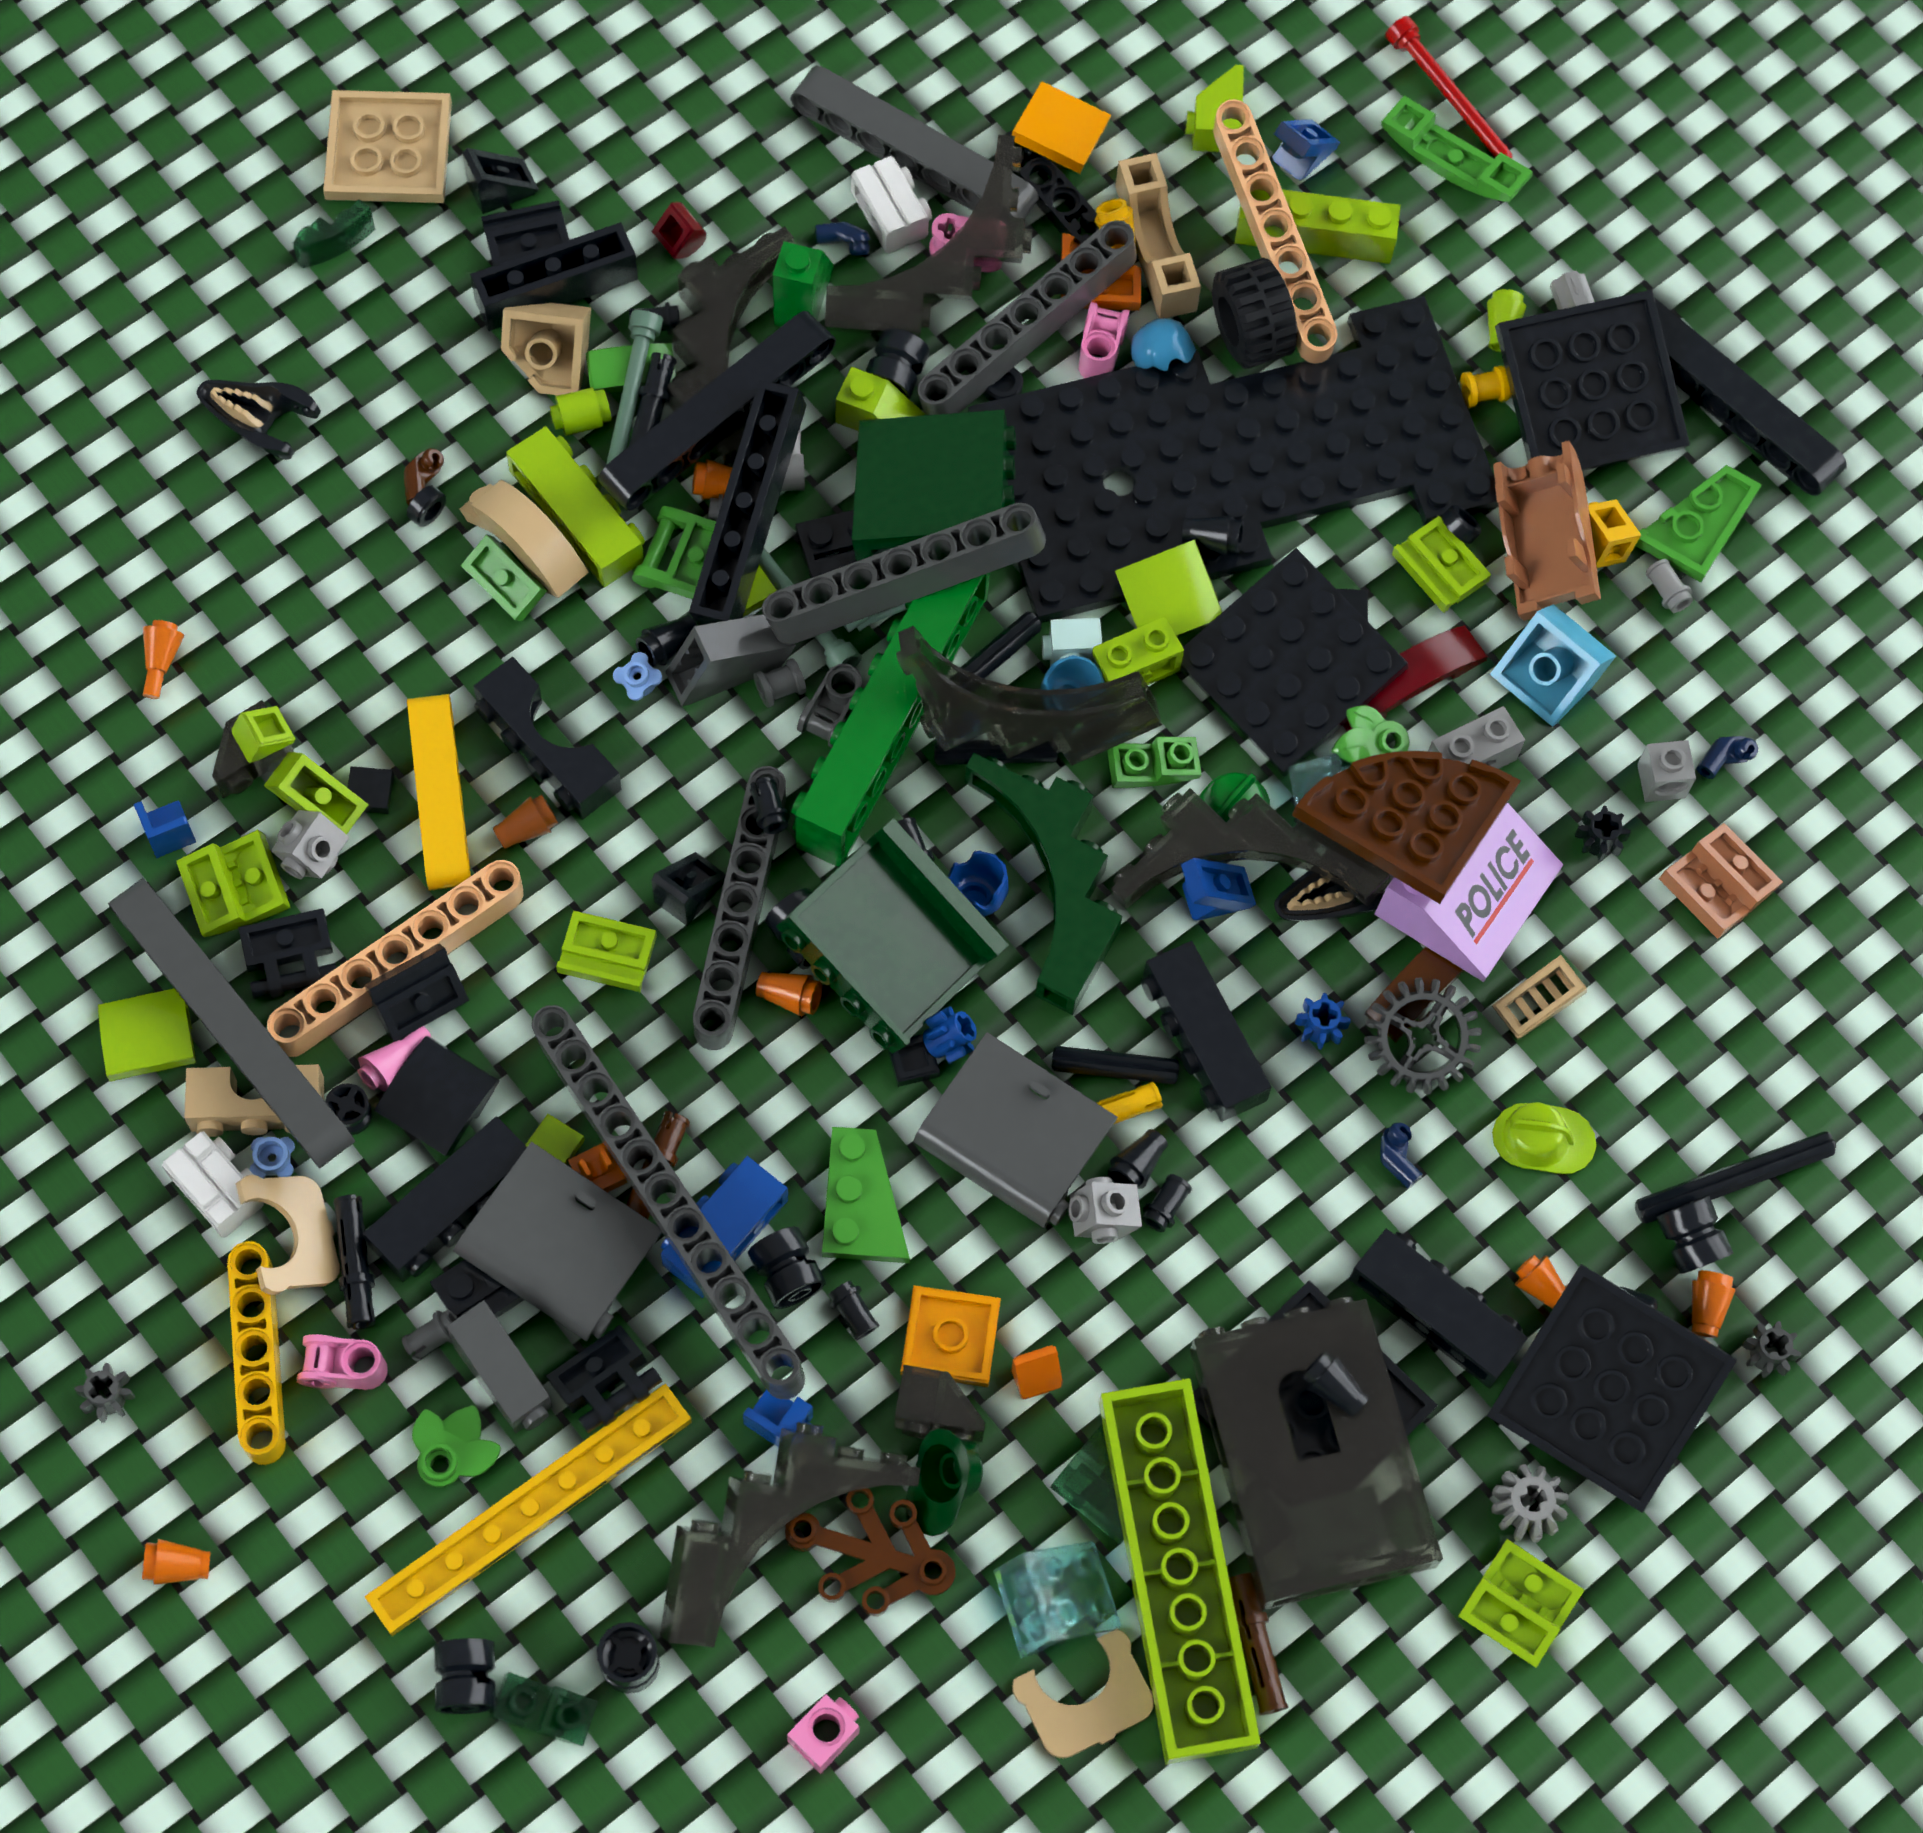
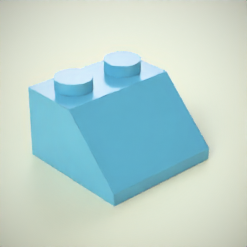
M1553 604L1535 613L1490 675L1553 727L1595 685L1616 655Z

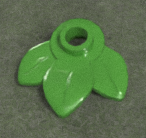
M1363 705L1346 710L1347 719L1352 729L1345 732L1332 748V753L1345 762L1352 763L1374 755L1408 751L1410 742L1406 729L1400 723L1392 720L1386 721L1376 709ZM1388 734L1393 735L1395 739V746L1393 748H1390L1386 743Z
M472 1405L459 1409L443 1421L438 1415L428 1409H424L413 1426L412 1439L420 1452L417 1460L418 1473L428 1485L438 1488L446 1487L453 1484L459 1476H479L486 1472L499 1457L501 1451L499 1444L489 1440H480L482 1424L476 1406ZM446 1459L449 1462L448 1468L441 1473L435 1472L432 1469V1465L436 1460Z

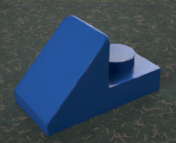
M1312 119L1282 121L1274 135L1283 142L1275 152L1273 160L1293 177L1301 181L1334 152L1341 142Z
M1192 858L1181 864L1185 877L1182 888L1193 920H1203L1250 909L1256 905L1245 867L1199 858Z

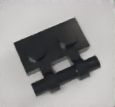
M323 908L238 927L248 972L265 969L266 979L250 982L254 999L271 995L272 999L284 997L285 992L311 986L337 968L336 963L319 966L317 961L319 956L334 953ZM303 960L305 970L280 975L279 965Z
M621 1325L546 1375L551 1386L573 1414L585 1405H590L592 1409L578 1419L587 1433H590L601 1424L606 1427L617 1419L615 1414L635 1400L638 1403L642 1402L650 1396L649 1391L663 1382L653 1367L639 1377L634 1372L646 1364L647 1361L642 1351ZM622 1380L626 1386L604 1400L601 1394Z

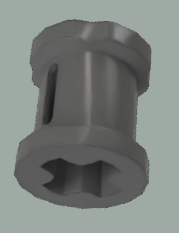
M793 658L787 660L785 666L767 673L761 671L754 673V681L758 693L767 708L774 706L775 700L797 692L799 695L806 693L805 680L797 662Z

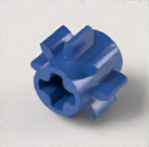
M1323 993L1321 999L1315 1002L1306 998L1303 1003V1009L1306 1013L1297 1014L1295 1019L1296 1025L1304 1026L1301 1041L1304 1042L1310 1039L1317 1043L1319 1050H1322L1324 1043L1330 1040L1339 1045L1343 1038L1339 1029H1348L1351 1021L1350 1018L1341 1016L1344 1002L1335 1003L1329 1000L1327 993ZM1317 1017H1324L1325 1024L1328 1026L1320 1025V1019Z
M948 1006L925 1020L930 1028L924 1031L923 1041L932 1056L936 1058L946 1056L948 1063L951 1064L974 1051L975 1048L970 1042L976 1039L977 1031L973 1020L965 1012L959 1011L954 1014L952 1007Z

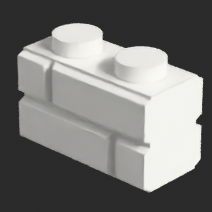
M892 156L879 160L872 166L869 164L857 169L851 174V192L884 251L888 254L905 247L906 244L911 245L925 239L928 235L929 220L932 219V213L925 198L921 197L918 199L912 190L914 189V181L907 167L900 168Z
M203 1131L189 1140L182 1149H178L163 1161L162 1166L169 1178L223 1238L237 1229L244 1220H248L259 1211L264 1203L247 1202L242 1205L240 1204L236 1183L247 1175H253V1173L248 1168L239 1172L231 1163V1160L236 1156L222 1138L218 1136L212 1141Z

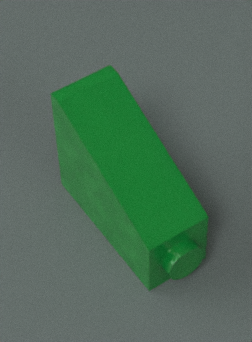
M783 241L773 272L775 326H783L802 311H808L815 319H818L834 268V264L822 250Z

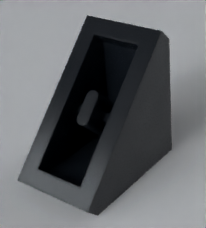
M466 148L462 153L467 184L482 214L535 195L539 190L524 159Z
M694 852L654 874L651 880L654 902L688 926L722 887L726 874Z

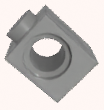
M1688 740L1647 744L1637 764L1645 802L1686 798L1696 780Z

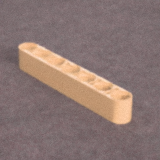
M1227 100L1217 109L1213 128L1214 138L1261 258L1270 260L1279 271L1287 286L1292 303L1297 298H1306L1313 305L1309 310H1301L1293 303L1297 321L1296 347L1301 357L1307 362L1314 364L1322 363L1333 352L1338 335L1337 328L1252 112L1247 104L1240 100ZM1230 118L1236 119L1242 126L1238 129H1230L1223 124V121ZM1242 154H1248L1254 157L1256 162L1252 165H1244L1238 161L1237 157ZM1263 190L1269 194L1270 199L1258 201L1252 197L1251 192ZM1273 225L1278 226L1285 234L1281 237H1272L1266 233L1265 228ZM1287 261L1292 262L1298 267L1299 271L1292 274L1285 273L1281 270L1279 264ZM1311 334H1320L1325 337L1327 344L1320 347L1314 346L1307 337Z
M496 860L488 864L277 1008L268 1018V1032L288 1057H297L305 1053L373 1006L372 999L365 987L354 988L351 986L355 979L366 976L374 980L437 944L445 947L447 954H449L516 908L524 896L518 868L512 862L506 860ZM501 880H508L513 883L505 891L493 889V886ZM466 904H473L478 907L470 915L458 913V910ZM431 928H438L443 931L435 939H425L422 937ZM396 952L407 954L403 962L398 964L387 962V959ZM324 1001L336 1003L335 1007L327 1013L315 1011L317 1006ZM295 1025L300 1027L298 1033L293 1037L283 1038L279 1036L280 1032L287 1026Z

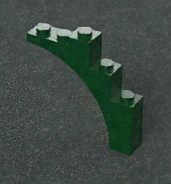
M973 753L966 765L965 783L993 800L1017 823L1033 845L1047 875L1053 902L1054 933L1049 955L1037 980L1035 996L1073 1015L1120 932L1123 917L1109 903L1102 900H1095V902L1090 900L1105 873L1108 855L1103 853V850L1094 842L1076 839L1091 813L1094 795L1089 793L1088 789L1081 783L1074 780L1065 781L1057 776L1048 790L1036 778L1029 775L1020 776L1008 770L1000 760L994 757L986 756L984 758Z

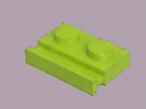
M1440 516L1410 535L1402 544L1394 546L1392 551L1394 558L1443 613L1448 611L1450 606L1456 602H1461L1488 583L1491 577V573L1468 547L1446 527Z
M573 910L562 946L561 957L556 966L557 973L641 992L644 975H646L657 938L656 930Z

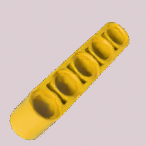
M450 694L407 699L427 886L429 891L453 888L471 877Z
M245 1241L232 1248L227 1262L238 1439L251 1461L259 1465H269L281 1458L286 1444L276 1295H270L261 1291L257 1271L252 1274H243L240 1271L242 1265L250 1259L261 1260L262 1267L273 1268V1264L266 1250L260 1244ZM255 1301L264 1303V1309L258 1316L252 1318L243 1316V1311L248 1304ZM257 1344L267 1346V1352L260 1360L249 1361L246 1359V1353L252 1346ZM268 1388L270 1390V1395L264 1403L259 1405L248 1403L249 1396L255 1389ZM269 1431L273 1433L272 1441L267 1447L262 1449L251 1447L252 1439L259 1432Z

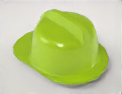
M1541 1102L1518 1103L1505 1109L1496 1119L1492 1131L1493 1143L1500 1157L1509 1164L1523 1169L1556 1174H1573L1588 1165L1593 1159L1596 1150L1595 1133L1584 1117L1567 1108L1551 1106Z

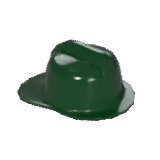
M943 1428L932 1430L924 1437L906 1500L912 1502L916 1507V1521L923 1534L929 1536L943 1534L953 1526L960 1512L963 1500L971 1497L980 1488L983 1480V1465L978 1454L979 1445L973 1441H961L952 1431ZM907 1508V1513L909 1515V1518L911 1519L912 1513Z

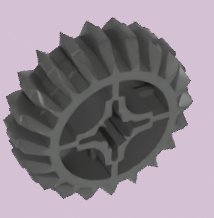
M1415 978L1414 992H1409L1407 984L1401 981L1397 985L1402 996L1396 999L1392 992L1386 990L1383 992V996L1390 1005L1386 1009L1377 1003H1374L1372 1009L1381 1014L1382 1017L1380 1022L1373 1019L1366 1020L1365 1025L1370 1028H1378L1377 1036L1369 1035L1364 1037V1042L1366 1044L1378 1043L1379 1050L1369 1053L1368 1058L1370 1061L1378 1060L1381 1057L1384 1058L1386 1062L1379 1066L1377 1073L1382 1076L1392 1068L1395 1073L1390 1080V1084L1394 1087L1400 1084L1403 1077L1408 1078L1406 1084L1407 1092L1413 1093L1416 1089L1417 1081H1422L1424 1094H1431V1081L1437 1079L1439 1087L1445 1091L1449 1088L1445 1078L1447 1074L1450 1073L1456 1081L1460 1082L1464 1077L1456 1067L1461 1063L1465 1067L1472 1069L1475 1065L1472 1060L1464 1056L1467 1050L1474 1053H1479L1481 1050V1046L1468 1043L1469 1036L1482 1035L1481 1028H1468L1467 1022L1478 1018L1477 1011H1470L1463 1015L1461 1009L1470 1000L1467 996H1463L1454 1003L1451 998L1456 992V987L1453 985H1449L1443 995L1439 994V979H1432L1429 991H1424L1423 979ZM1427 999L1436 1002L1431 1011L1419 1021L1409 1020L1397 1013L1402 1006L1415 1000ZM1446 1010L1452 1014L1457 1024L1458 1043L1456 1048L1444 1041L1439 1033V1026ZM1435 1016L1430 1025L1433 1032L1429 1034L1434 1035V1041L1441 1044L1442 1048L1440 1049L1433 1044L1422 1043L1411 1055L1416 1047L1413 1043V1040L1416 1038L1412 1037V1031L1404 1027V1023L1414 1028L1423 1029L1427 1024H1430ZM1389 1024L1400 1029L1407 1038V1046L1399 1063L1392 1055L1388 1045L1387 1034ZM1427 1051H1436L1449 1059L1444 1065L1435 1070L1427 1072L1410 1070L1414 1062Z

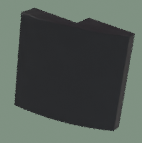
M426 1036L399 1070L374 1111L443 1155L451 1156L471 1120L480 1116L500 1081L430 1036Z

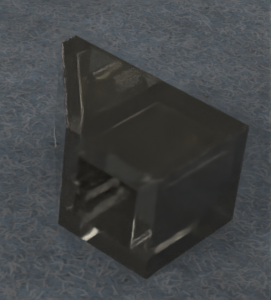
M261 700L243 712L267 708V706ZM240 714L226 721L212 774L221 797L224 799L230 794H239L248 789L256 778L268 771L274 772L286 754L294 752L292 744L258 761L249 763L232 734V727Z
M904 1365L894 1428H900L904 1435L914 1438H924L930 1431L943 1428L952 1431L961 1441L983 1442L985 1421L949 1372Z

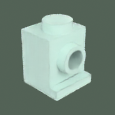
M1100 618L1050 620L1049 635H1042L1043 660H1050L1051 666L1059 659L1075 655L1089 658L1098 666L1092 655V650L1094 646L1102 643Z

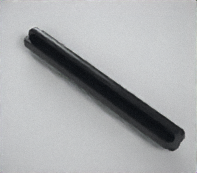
M1824 1131L1642 1197L1635 1201L1636 1214L1642 1223L1647 1224L1657 1220L1656 1217L1700 1198L1709 1196L1713 1200L1820 1161L1835 1154V1140L1829 1132Z

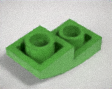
M672 343L649 344L640 387L645 386L652 353H660V359H663L664 354L674 357ZM633 345L588 351L586 353L590 388L593 387L594 391L604 389L605 392H622ZM675 367L669 387H672L677 382Z
M1156 737L1152 744L1112 743L1107 750L1112 788H1137L1174 784L1199 779L1202 775L1196 737Z

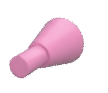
M423 1026L408 1034L401 1041L397 1040L359 1057L358 1062L361 1068L358 1069V1074L361 1080L370 1089L375 1090L378 1088L385 1092L421 1041L426 1036L431 1037L430 1032Z

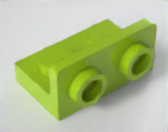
M1162 617L1093 647L1092 655L1102 671L1106 684V692L1103 696L1106 703L1180 672L1184 649L1167 618Z

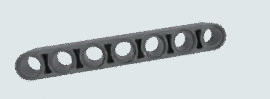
M812 67L791 94V103L807 118L880 159L889 156L894 157L899 167H907L915 179L986 219L1004 224L1007 230H1016L1039 199L1036 189L1024 179L824 67Z
M1118 220L1110 221L1103 225L926 374L919 382L917 388L925 415L960 413L984 393L988 386L997 382L1134 265L1137 258L1134 234L1130 225ZM1116 244L1124 245L1123 247L1117 249L1111 248ZM1087 269L1095 270L1088 274L1081 273L1082 271ZM1057 294H1064V295H1065L1064 297H1062V298H1060V299H1052V298H1051V297H1053L1054 295H1057ZM1028 319L1035 320L1031 324H1021L1023 321ZM995 345H1005V347L999 350L991 349ZM966 370H976L970 375H961ZM937 395H945V397L939 401L931 400L933 397Z
M1026 503L1012 504L775 591L765 599L762 605V612L780 642L784 644L798 643L1033 557L1044 548L1046 535L1032 506Z
M772 766L757 768L751 773L747 782L693 1012L695 1038L698 1044L708 1050L724 1048L730 1043L733 1036L779 833L755 835L748 831L752 826L757 825L756 819L759 816L752 793L749 790L750 784L754 782L757 788L760 789L756 781L757 779L763 777L774 778L783 808L786 806V780L783 773ZM746 863H754L760 867L754 873H744L739 869ZM739 901L746 902L751 906L745 912H735L730 909L731 905ZM735 940L741 943L742 947L734 952H728L723 950L721 945L726 941ZM720 979L728 980L733 984L726 991H717L711 987L715 981ZM710 1019H718L724 1023L723 1027L717 1031L705 1030L702 1025Z

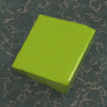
M278 706L242 712L232 727V734L249 763L258 761L293 744L296 740Z

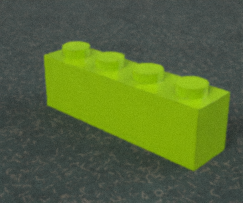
M1282 189L1307 253L1391 264L1397 241L1400 205ZM1263 190L1251 192L1252 197L1258 201L1270 199L1269 194ZM1240 204L1235 244L1257 246ZM1273 225L1265 228L1266 233L1272 237H1281L1285 234L1278 226Z
M545 426L506 451L510 473L540 510L560 530L583 563L604 588L634 569L637 565L643 563L642 545L645 544V540L641 532L633 523L628 525L620 516L621 511L616 501L608 493L604 496L596 487L597 482L590 469L584 464L579 466L572 458L573 452L569 444L561 435L555 437L548 427Z

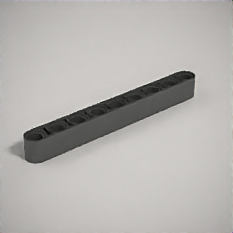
M144 878L108 903L118 919L319 1169L356 1142L336 1114Z

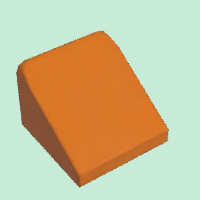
M1050 1345L1014 1357L1011 1372L1022 1399L1032 1398L1062 1387L1063 1380L1056 1346Z

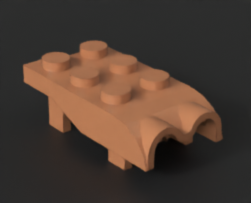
M1569 440L1561 442L1563 454L1554 457L1536 456L1531 458L1528 464L1523 467L1508 468L1501 461L1493 463L1502 537L1507 556L1504 557L1506 576L1514 582L1517 612L1523 621L1532 619L1537 611L1553 604L1576 599L1581 604L1601 599L1583 472L1575 449Z

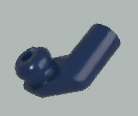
M1744 736L1718 738L1696 769L1703 777L1714 779L1724 764L1744 763L1754 759L1758 753V744L1752 738Z
M1396 1122L1387 1128L1381 1136L1380 1160L1383 1166L1409 1189L1423 1174L1407 1159L1408 1141L1412 1138L1410 1128L1404 1123Z

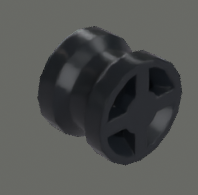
M350 1083L340 1084L334 1087L326 1096L325 1102L351 1135L361 1133L371 1123L373 1116L372 1107L366 1093L359 1086ZM352 1112L356 1113V1115L353 1114V1115L347 1116V1118H345L346 1114H350V1113H352Z

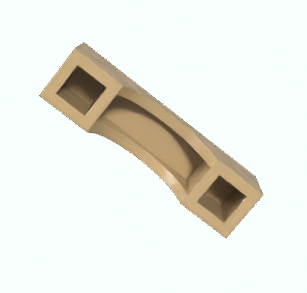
M1157 153L1118 161L1115 188L1119 199L1126 200L1127 205L1133 208L1137 255L1158 319L1196 312L1201 284L1191 254H1185L1182 251L1176 238L1169 209L1168 186Z

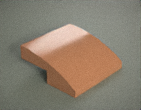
M1725 823L1698 841L1692 851L1667 868L1659 878L1717 939L1759 906L1783 883Z

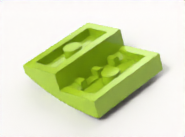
M1195 539L1115 570L1137 628L1165 617L1177 636L1212 622L1223 612Z
M258 829L222 847L212 843L176 861L201 935L204 937L238 929V927L264 920L291 908L266 836Z
M175 989L98 1005L106 1076L110 1082L196 1063L189 1008Z
M1506 1539L1458 1616L1536 1668L1561 1630V1626L1581 1597L1584 1589L1520 1546Z

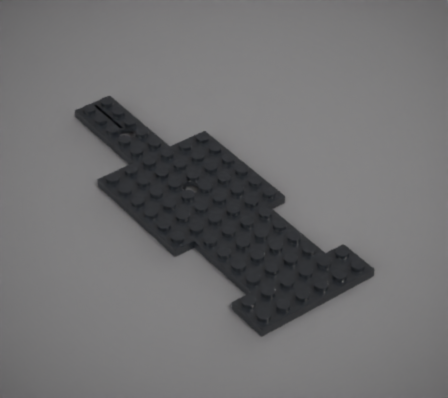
M1425 296L1350 313L1347 322L1357 349L1333 354L1322 363L1314 364L1304 361L1210 384L1199 351H1195L1188 363H1183L1178 358L1173 359L1169 363L1167 371L1153 366L1147 369L1133 366L969 406L968 412L1005 409L1007 426L1015 427L1016 450L1009 451V455H1013L1015 460V480H1008V485H1013L1015 504L1026 503L1033 507L1046 535V544L1040 553L1017 562L1035 616L1043 623L1127 602L1115 570L1184 544L1185 542H1182L1181 535L1185 518L1194 519L1233 515L1235 520H1243V539L1239 553L1230 552L1226 556L1198 546L1210 580L1271 565L1272 555L1262 530L1264 528L1411 492L1424 526L1436 517H1441L1451 505H1458L1470 514L1499 508L1493 472ZM1122 471L1133 478L1134 488L1132 492L1125 496H1117L1114 491L1105 489L1103 480L1112 472ZM854 510L795 524L796 535L810 578L857 562L852 543Z

